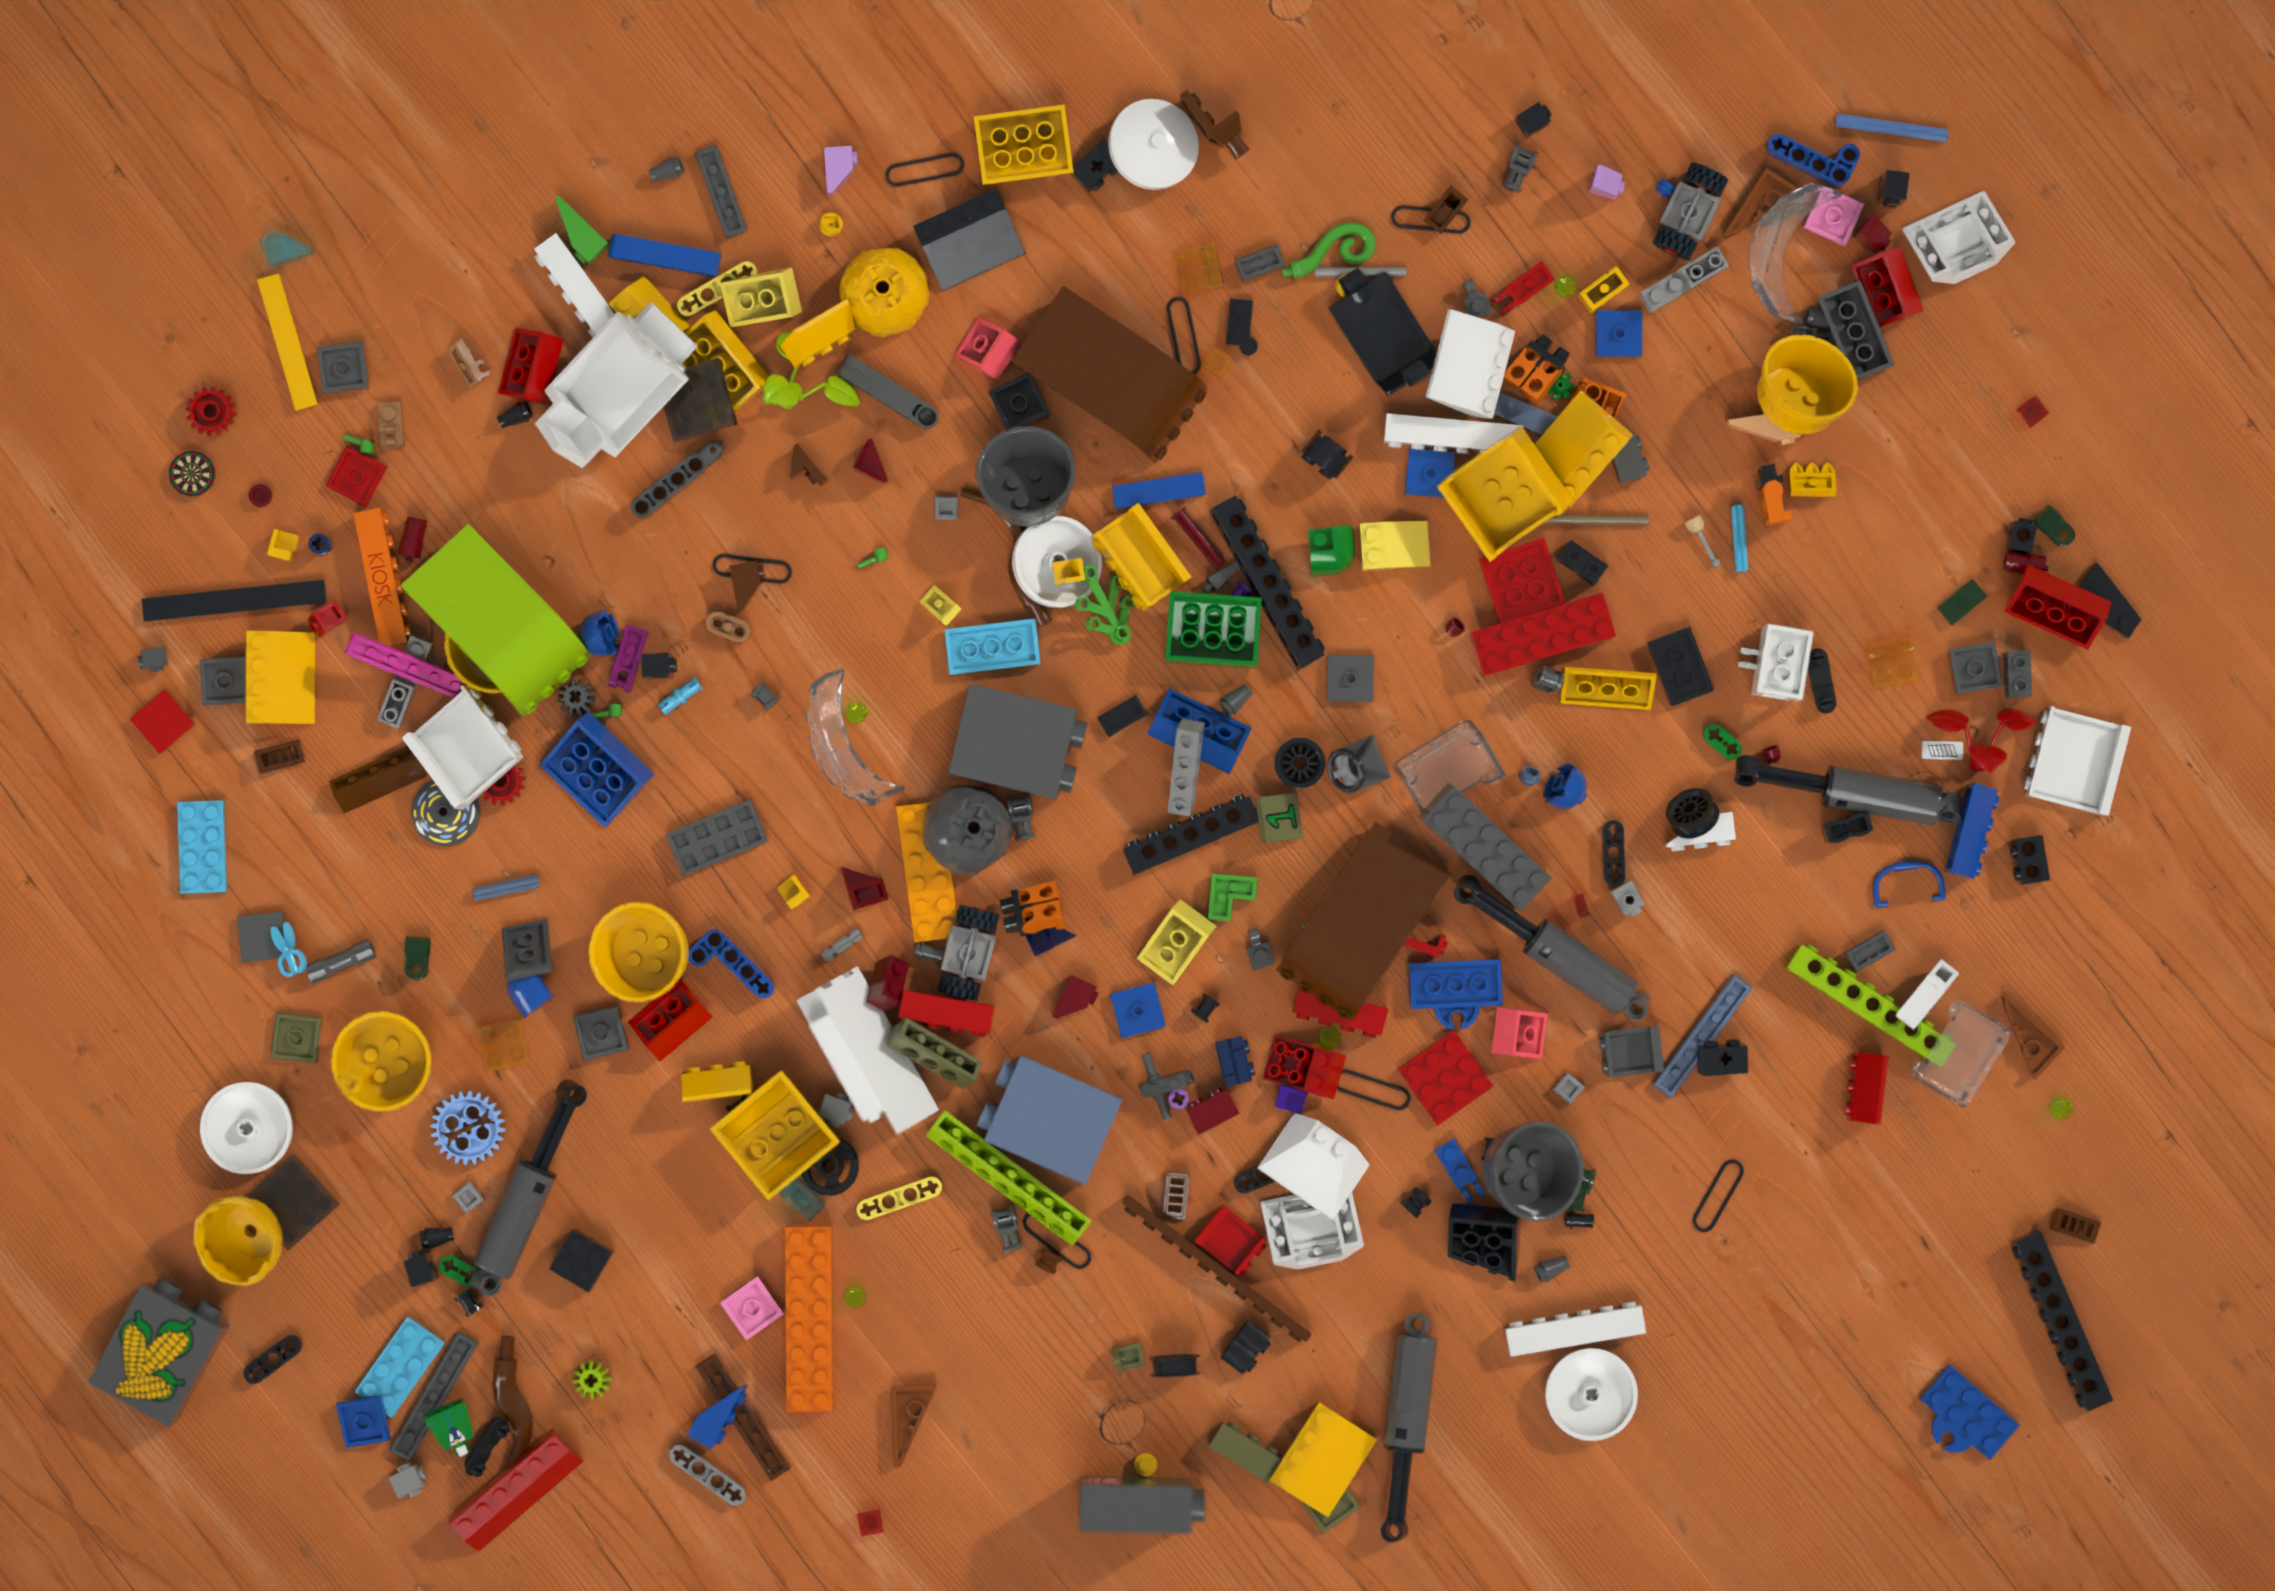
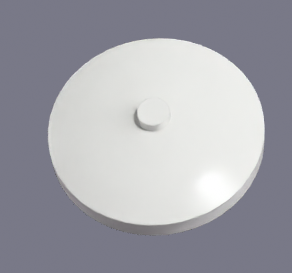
M1144 99L1130 104L1116 117L1109 132L1108 147L1113 164L1126 180L1144 189L1162 190L1178 184L1191 172L1198 157L1199 141L1192 121L1180 108L1164 100Z
M1055 516L1046 523L1027 527L1018 537L1012 555L1013 572L1022 591L1038 604L1051 608L1068 607L1074 605L1077 598L1089 596L1092 590L1088 583L1078 582L1055 586L1052 563L1081 557L1083 565L1091 564L1096 568V579L1099 581L1102 570L1101 552H1097L1092 545L1093 540L1090 537L1093 534L1080 522L1064 516ZM1087 570V574L1090 577V571Z
M240 1082L221 1089L209 1100L202 1113L200 1135L206 1152L220 1167L238 1174H253L272 1167L285 1155L292 1140L293 1120L286 1102L273 1089L259 1083Z
M1585 1348L1569 1353L1554 1366L1546 1383L1545 1399L1552 1419L1564 1432L1581 1440L1597 1441L1617 1434L1629 1423L1637 1406L1638 1390L1633 1373L1619 1357L1606 1350Z

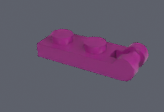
M626 625L609 680V687L616 688L617 686L623 688L625 692L631 693L649 631ZM620 671L628 673L626 680L619 678Z

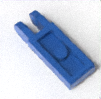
M1454 1138L1434 1150L1456 1188L1461 1191L1468 1204L1473 1202L1471 1195L1464 1187L1468 1183H1473L1480 1197L1485 1195L1476 1180L1477 1176Z

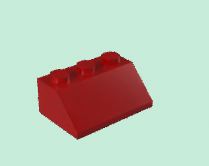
M1901 247L1883 251L1850 266L1856 282L1860 280L1879 328L1924 311Z
M515 327L498 394L546 405L549 397L544 390L552 383L564 339L544 332Z
M680 978L668 992L654 999L628 1023L645 1047L661 1062L708 1022L712 1015Z
M1855 1052V1056H1851L1850 1070H1853L1852 1079H1848L1847 1092L1850 1093L1849 1102L1846 1101L1844 1115H1848L1847 1120L1881 1125L1889 1056Z

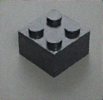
M1029 373L988 391L1006 431L1015 427L1029 426L1050 416L1038 388Z
M575 1228L571 1231L549 1270L589 1293L615 1251Z

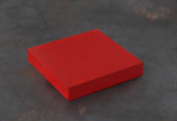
M346 446L325 486L367 507L388 467Z
M166 690L158 694L130 719L159 754H162L195 725Z

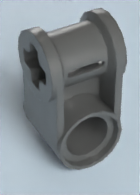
M1539 664L1531 686L1547 693H1557L1563 684L1565 675L1550 667Z

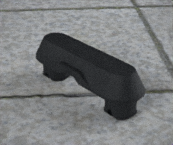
M1815 648L1810 651L1808 662L1810 680L1817 709L1824 714H1828L1836 707L1827 653L1820 648Z
M493 1418L490 1420L464 1462L465 1471L468 1475L480 1477L483 1474L482 1471H485V1463L489 1459L492 1449L510 1431V1426H508L506 1419Z

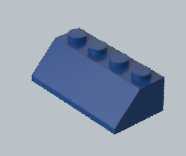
M1169 688L1147 735L1175 748L1176 732L1182 719L1204 722L1200 760L1230 774L1252 728Z
M1977 783L1967 784L1961 807V816L1957 822L1945 873L1968 879H1975V875L1979 876L1982 868V863L1979 862L1981 853H1985L1988 841L1985 840L1986 833L1991 831L1994 821L1991 818L1992 810H1996L1999 802V796H1996L1998 790Z

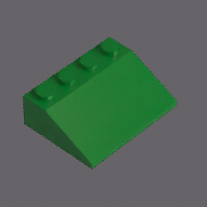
M1170 591L1165 663L1256 669L1262 598Z

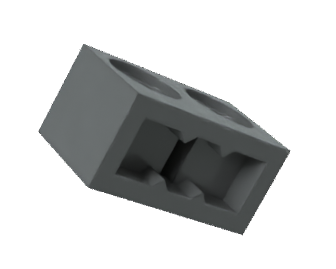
M2031 651L2004 652L2005 698L2032 697Z

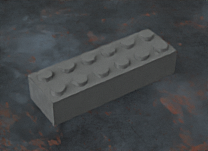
M1450 783L1417 816L1519 911H1522L1551 879L1536 862Z

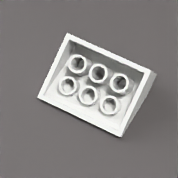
M1448 309L1426 398L1474 418L1493 419L1515 331L1498 323Z

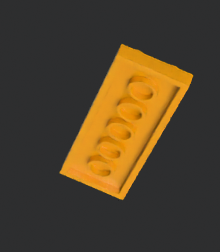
M932 802L896 807L914 943L948 938L951 925L959 927V924L955 922L957 910L952 873L950 870L939 865L923 844V820L925 812Z

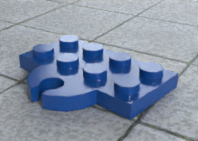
M1501 959L1409 963L1411 1009L1434 1008L1438 1021L1449 1029H1454V1025L1451 1022V1015L1454 1012L1462 1013L1464 1020L1461 1028L1465 1029L1475 1022L1479 1015L1480 1006L1503 1005Z
M1951 1365L1945 1368L1920 1398L1926 1406L1936 1413L1931 1428L1935 1443L1941 1442L1943 1433H1952V1443L1945 1445L1943 1450L1959 1453L1966 1451L1973 1445L1986 1458L1991 1460L2020 1426Z

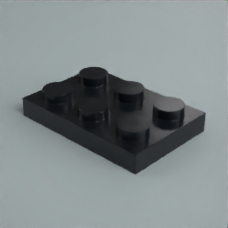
M1691 627L1647 642L1671 707L1714 691Z

